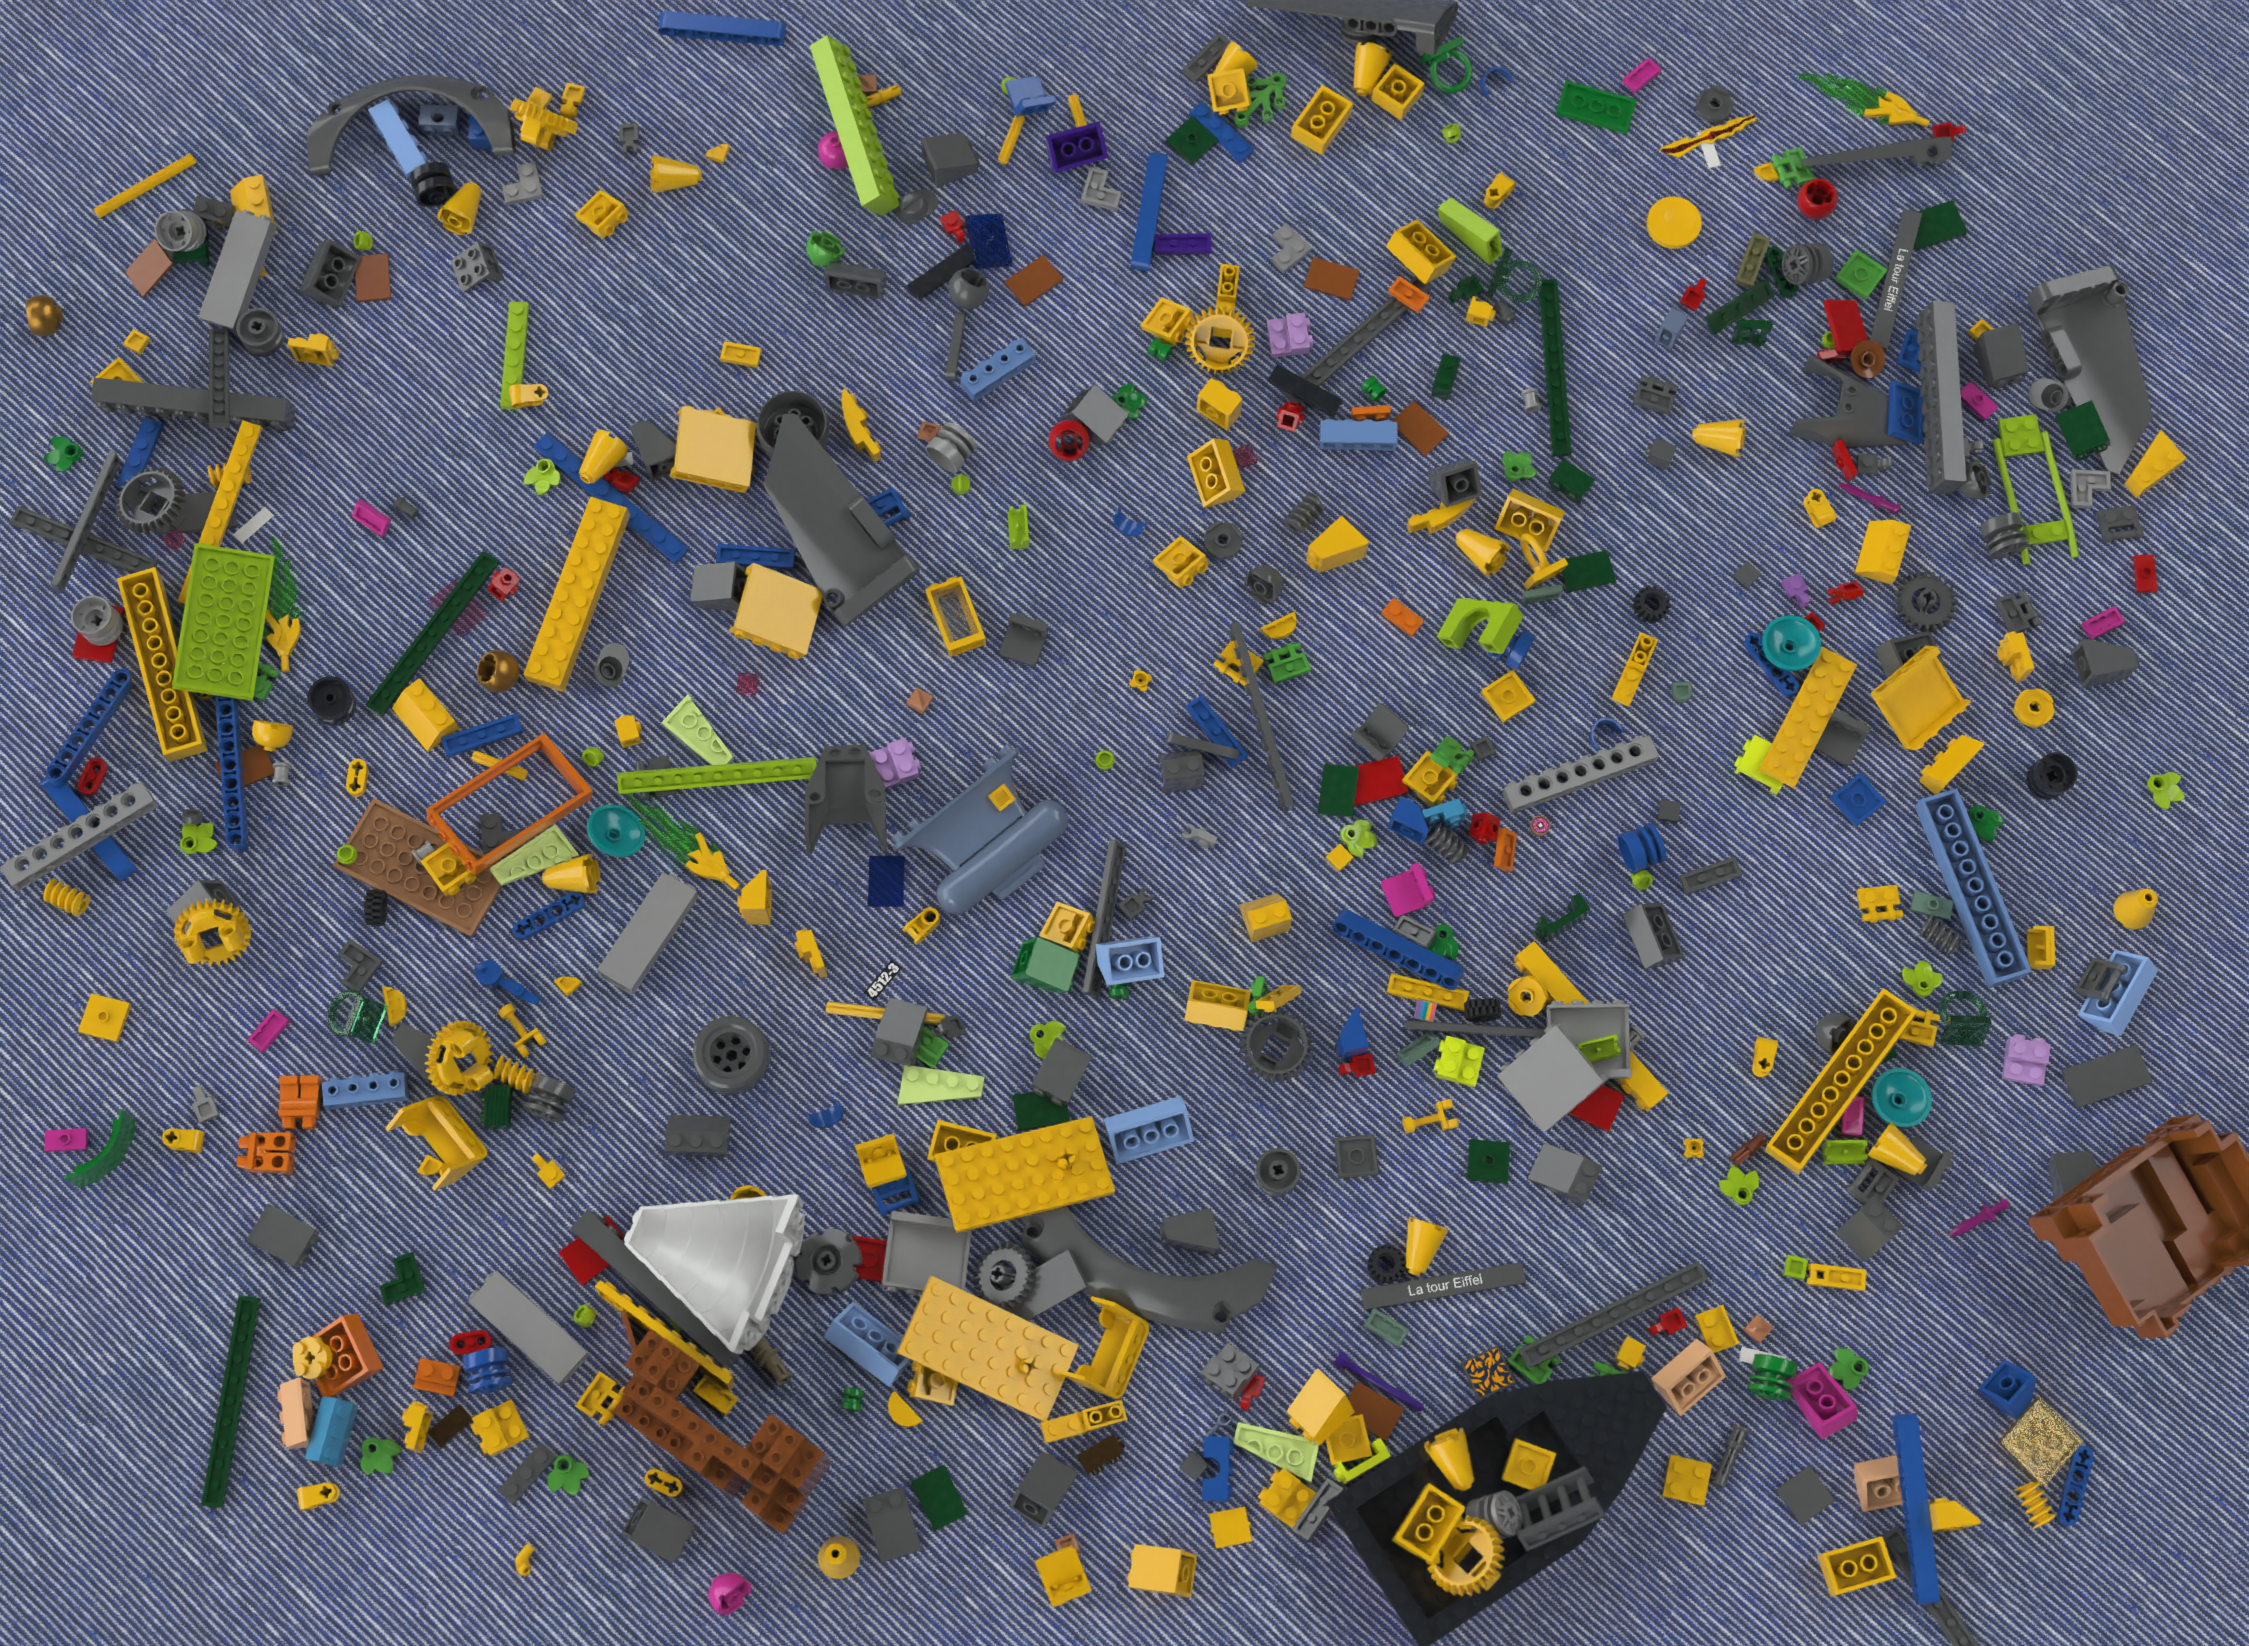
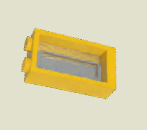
M962 576L958 578L951 577L941 584H931L925 589L926 598L949 657L986 645L985 635Z

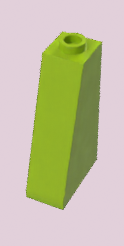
M1452 197L1440 205L1438 208L1439 220L1488 265H1491L1503 254L1500 230Z

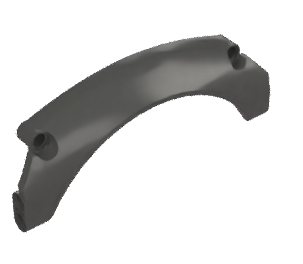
M1067 1206L1022 1217V1222L1026 1225L1022 1233L1021 1244L1040 1261L1046 1263L1066 1250L1071 1249L1089 1285L1083 1291L1094 1297L1115 1302L1137 1316L1174 1327L1215 1334L1224 1333L1231 1317L1236 1318L1260 1305L1278 1267L1256 1257L1238 1267L1211 1275L1194 1277L1164 1275L1131 1265L1106 1251L1080 1227Z

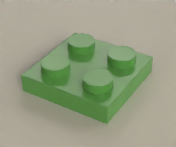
M1856 249L1834 280L1866 300L1888 269Z

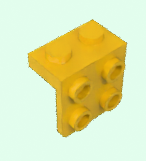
M894 1133L855 1145L868 1188L877 1187L906 1177V1170Z
M1073 1545L1035 1561L1052 1607L1062 1605L1069 1600L1081 1597L1092 1591Z

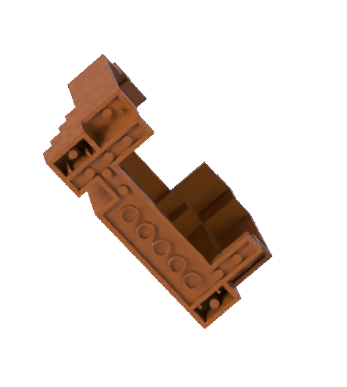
M2198 1113L2171 1117L2144 1136L2145 1144L2127 1148L2027 1219L2039 1241L2048 1240L2053 1242L2063 1262L2073 1261V1263L2078 1264L2112 1326H2122L2123 1328L2134 1326L2140 1338L2154 1339L2162 1337L2165 1339L2171 1337L2174 1334V1330L2180 1327L2177 1320L2184 1317L2185 1312L2191 1308L2190 1304L2193 1302V1298L2205 1294L2208 1287L2220 1283L2223 1276L2235 1272V1267L2240 1265L2249 1266V1155L2236 1132L2216 1134L2210 1121H2201Z
M650 1329L624 1364L634 1373V1376L622 1392L625 1396L613 1413L732 1499L736 1497L746 1482L749 1483L752 1487L741 1501V1504L785 1536L809 1502V1495L832 1462L822 1450L771 1413L747 1447L743 1449L677 1402L698 1373L700 1363L666 1338H662Z

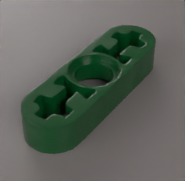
M1770 247L1765 254L1767 266L1780 295L1784 298H1791L1795 295L1798 286L1791 284L1785 276H1779L1776 273L1777 269H1782L1784 253L1779 247ZM1771 253H1773L1774 256L1778 255L1776 260L1774 257H1770ZM1786 284L1788 288L1792 287L1791 291L1784 289Z

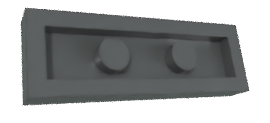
M1218 33L1182 69V73L1197 83L1221 59L1231 41L1221 33Z
M1732 857L1684 873L1679 876V880L1685 894L1688 895L1741 877L1742 872L1736 858Z
M540 1443L497 1491L514 1505L557 1457Z
M1327 1478L1291 1530L1310 1543L1331 1514L1326 1502L1345 1489Z

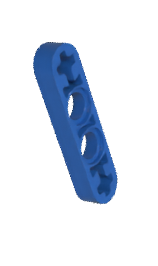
M1756 632L1748 634L1744 640L1746 650L1783 696H1794L1799 689L1797 680L1789 671L1780 669L1782 676H1774L1772 669L1778 667L1770 661L1765 662L1760 658V654L1764 653L1763 648L1760 649L1762 647V636ZM1755 639H1756V640H1757L1756 645H1755V644H1752V645H1751V644L1749 643L1751 640H1755ZM1785 677H1787V679L1785 680V682L1783 681L1782 683H1780V681H1782ZM1787 685L1793 686L1792 690H1786L1785 688Z
M571 892L519 920L512 928L514 936L518 940H527L580 911L585 905L584 897L579 892ZM576 897V899H580L578 900L579 904L576 906L574 903L571 904L573 902L572 898ZM564 902H566L567 905H569L568 907L570 910L567 911L566 906L563 904ZM557 906L563 908V913L559 916L552 914L553 908ZM538 916L545 917V923L541 926H537L534 923ZM527 922H531V925L534 927V930H532L529 927V924ZM521 926L527 928L524 935L518 933Z
M2086 1446L2076 1448L2071 1456L2057 1511V1520L2063 1526L2074 1525L2079 1518L2094 1458L2092 1450ZM2084 1451L2087 1459L2082 1461L2081 1466H2075V1464H2080L2081 1457L2078 1456V1453ZM2075 1470L2082 1473L2083 1479L2081 1482H2076L2073 1479L2072 1475ZM2070 1490L2077 1493L2078 1499L2076 1502H2071L2068 1499L2067 1494ZM2069 1506H2075V1509L2071 1508L2069 1512L2072 1519L2066 1521L2063 1513L2068 1512Z

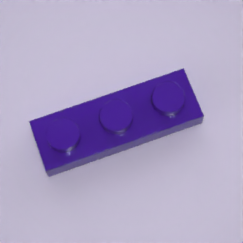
M1155 234V254H1211L1212 252L1211 234Z

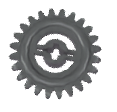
M1925 570L1921 577L1919 571H1917L1914 577L1912 574H1909L1908 580L1903 578L1902 584H1898V590L1894 593L1898 598L1894 599V603L1899 605L1895 609L1901 611L1898 616L1905 617L1903 622L1907 623L1909 621L1911 628L1916 625L1918 631L1921 627H1923L1925 632L1929 630V627L1932 631H1936L1937 627L1942 629L1944 624L1950 623L1949 619L1954 618L1955 614L1953 612L1957 611V607H1954V605L1958 603V600L1952 599L1957 593H1950L1953 586L1946 587L1948 580L1940 582L1942 575L1935 579L1934 572H1932L1928 577ZM1923 589L1924 591L1921 592L1916 600L1918 612L1912 604V596L1916 591ZM1938 598L1939 607L1937 611L1932 614H1926L1934 606Z
M1009 1241L1006 1244L999 1242V1246L992 1244L993 1250L985 1248L988 1256L980 1254L984 1261L975 1262L980 1266V1269H974L973 1272L979 1274V1276L972 1278V1280L979 1282V1284L973 1287L974 1289L981 1290L977 1293V1296L983 1297V1300L1005 1310L1009 1306L1015 1307L1016 1302L1021 1303V1296L1027 1297L1026 1290H1031L1032 1287L1029 1283L1034 1282L1031 1275L1035 1273L1034 1270L1030 1269L1033 1266V1262L1029 1261L1030 1255L1025 1254L1026 1250L1020 1248L1019 1244L1013 1245ZM1003 1261H1010L1015 1266L1017 1274H1015L1012 1268L998 1264ZM1002 1274L1010 1275V1276H1013V1277H1015V1278H1011V1277H1008V1276H1004V1275H1002ZM1015 1281L1011 1288L1003 1291L998 1290L994 1285L995 1282L1008 1286Z

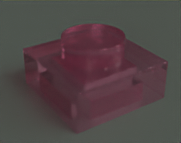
M1251 444L1233 450L1239 470L1256 464L1258 461Z
M739 673L736 692L738 694L756 695L759 675Z

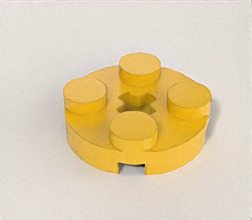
M2037 688L2021 692L2016 698L2013 708L2014 715L2021 723L2035 729L2048 723L2055 712L2052 697L2046 691ZM2030 704L2032 706L2036 704L2038 712L2032 711Z
M1531 975L1519 977L1508 987V1004L1516 1014L1534 1016L1546 1006L1549 995L1546 992L1545 986L1537 978ZM1524 991L1530 993L1531 1000L1523 998L1525 996Z
M317 1336L306 1337L294 1344L293 1363L296 1375L303 1376L306 1379H315L326 1374L324 1372L327 1368H330L332 1363V1353L328 1344L325 1345L321 1341L323 1340L322 1338ZM310 1354L315 1357V1360H312V1362L310 1360Z

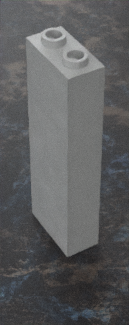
M243 210V212L235 211L198 318L237 332L238 319L243 313L248 311L277 228L271 222V218L263 215L259 218L247 210Z
M662 872L598 967L599 977L633 996L698 899L696 888L691 884L681 883L673 874L669 873L667 875Z
M498 1271L490 1273L484 1280L485 1284L480 1289L477 1288L470 1295L471 1299L468 1302L560 1386H563L590 1354Z

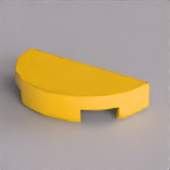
M1295 611L1261 627L1260 631L1270 639L1281 640L1287 638L1296 628L1297 617Z
M382 987L389 1025L392 1027L399 1024L405 1017L407 1002L403 994L391 987Z
M893 1391L888 1401V1411L893 1421L905 1427L917 1426L922 1423L923 1420Z

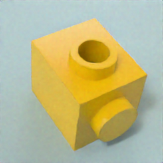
M623 715L618 720H614L623 748L642 743L639 734L643 732L640 721H636L633 715Z
M1627 1336L1614 1359L1618 1363L1617 1366L1625 1371L1629 1369L1634 1370L1636 1366L1640 1367L1645 1358L1642 1354L1646 1345Z

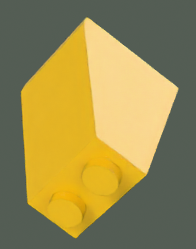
M1341 515L1308 546L1307 564L1313 570L1316 569L1321 573L1363 559L1366 556L1369 541Z
M1277 893L1239 905L1251 943L1290 930L1292 916L1286 900Z
M1316 1369L1286 1412L1290 1417L1289 1423L1296 1430L1300 1428L1303 1431L1302 1435L1308 1442L1314 1441L1320 1446L1355 1411L1346 1394L1325 1374Z
M1135 1544L1131 1552L1132 1565L1131 1571L1128 1573V1587L1191 1598L1197 1555L1180 1549Z

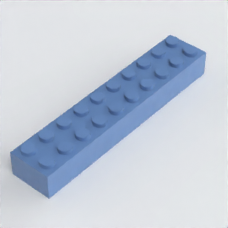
M1952 789L1920 799L1915 805V809L1950 896L1954 901L1955 908L1988 989L2026 977L2032 970L1958 789Z

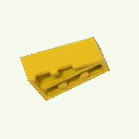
M2160 430L2124 485L2138 498L2179 468L2186 457L2166 434Z

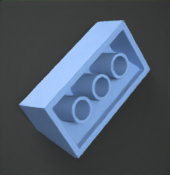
M2114 950L2108 961L2125 966L2126 971L2124 975L2119 977L2110 994L2111 998L2108 1003L2087 997L2078 1016L2104 1032L2121 1036L2157 974L2158 969L2149 957ZM2113 971L2109 972L2099 991H2103Z
M1181 1096L1103 1119L1116 1165L1194 1142L1187 1108Z
M852 1302L832 1321L824 1335V1338L832 1345L836 1346L888 1387L900 1377L912 1361L896 1353L902 1338L855 1302Z

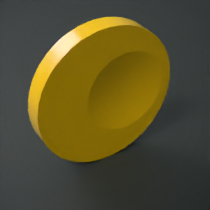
M1666 197L1657 201L1651 207L1646 220L1650 237L1657 244L1669 249H1680L1692 244L1698 237L1702 225L1698 209L1690 201L1681 197Z

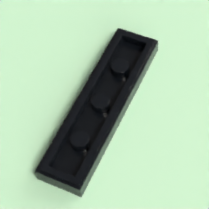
M967 243L909 283L908 288L920 301L948 282L957 271L968 268L978 261L979 256Z
M1278 364L1267 380L1268 383L1333 418L1343 403V399Z

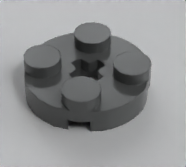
M1711 86L1710 89L1702 90L1696 100V114L1708 122L1722 123L1730 116L1733 110L1734 102L1730 97V93L1719 86ZM1715 101L1719 107H1712L1710 103Z
M1215 522L1205 532L1204 547L1209 555L1219 561L1230 559L1237 555L1242 547L1241 531L1233 523ZM1219 537L1227 538L1226 544H1220Z

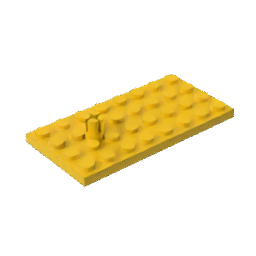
M1092 1116L934 1155L956 1233L1115 1194L1114 1185Z
M930 1276L896 1353L1044 1422L1049 1417L1065 1379V1376L1060 1374L1061 1370H1069L1079 1345L945 1281Z

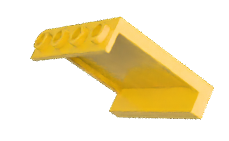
M682 406L677 412V416H679L674 467L671 469L670 477L744 493L750 487L756 423L750 422L746 418L737 419L732 418L728 414L719 415L710 410L701 411L692 406Z
M752 563L746 568L747 581L734 626L729 629V632L734 633V636L737 638L752 640L753 644L768 646L774 652L786 653L792 659L802 658L807 655L823 597L819 588Z
M1924 646L1870 693L1905 749H1921L1928 739L1936 736L1943 726L1950 724L1952 719L1957 714L1965 711L1966 706L1971 703L1970 700L1962 698L1937 658L1941 653L1937 646Z

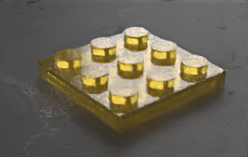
M2036 1397L1998 1441L2003 1449L2036 1482L2041 1483V1487H2045L2084 1442L2041 1397Z

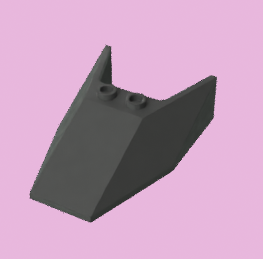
M1812 355L1809 356L1803 371L1840 380L1839 390L1841 394L1837 413L1834 417L1796 419L1789 435L1829 445H1834L1835 441L1842 439L1846 448L1905 445L1906 440L1888 435L1889 396Z
M865 744L825 746L805 789V841L807 855H812L825 826L859 823L870 824L883 851H887L885 785Z

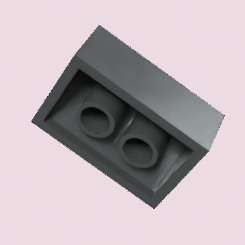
M331 239L319 242L299 292L314 301L341 307L361 257Z
M840 261L829 263L825 269L824 276L828 291L883 299L887 281L886 271L880 268H865L862 265H847Z
M1663 903L1640 904L1623 913L1625 925L1630 931L1632 942L1637 948L1640 962L1645 969L1656 968L1684 958Z
M670 1115L665 1138L666 1154L668 1156L729 1157L731 1117Z

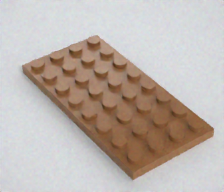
M373 798L345 844L351 845L356 849V860L351 864L345 865L336 859L332 866L377 890H385L387 895L473 938L503 887L490 871V868L500 861L495 862L477 874V879L474 882L461 885L460 891L455 895L450 896L448 894L445 896L423 865L420 866L411 851L423 846L427 840L436 851L446 844L447 841L444 842L440 838L439 831ZM464 844L476 860L486 855Z

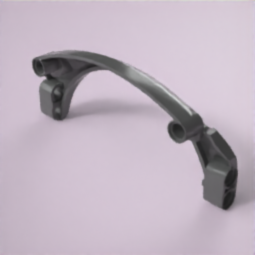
M410 75L392 78L363 87L338 101L331 102L328 106V115L322 113L317 117L307 132L309 169L312 175L330 174L336 145L350 121L374 101L395 93L409 91L429 92L458 103L481 125L489 139L495 156L516 154L514 126L512 119H510V112L495 96V93L486 86L457 78L436 75ZM488 91V98L482 100V93ZM341 107L339 113L335 114L336 108Z

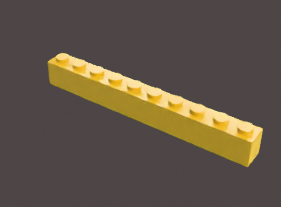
M1535 941L1516 955L1514 959L1515 967L1521 973L1524 972L1527 976L1531 975L1537 978L1545 986L1546 992L1549 995L1547 1003L1563 1001V1004H1571V1001H1584V1004H1589ZM1630 1050L1632 1077L1630 1079L1618 1080L1622 1083L1623 1090L1636 1099V1105L1641 1110L1645 1109L1648 1112L1663 1100L1668 1092Z

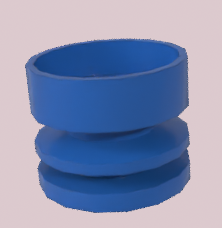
M1523 630L1519 636L1514 633L1504 653L1498 654L1496 661L1499 662L1505 655L1507 656L1505 665L1517 671L1536 635L1526 630ZM1488 652L1487 656L1492 658L1495 653Z
M1650 822L1643 827H1637L1636 834L1634 831L1629 830L1617 836L1620 854L1627 868L1632 873L1646 869L1648 863L1654 866L1657 862L1661 863L1666 860L1663 840L1656 827Z
M505 1347L476 1351L462 1358L465 1372L475 1373V1375L467 1379V1383L473 1384L468 1387L470 1394L493 1393L513 1384L511 1377H505L511 1374V1370L500 1369L501 1366L509 1362Z

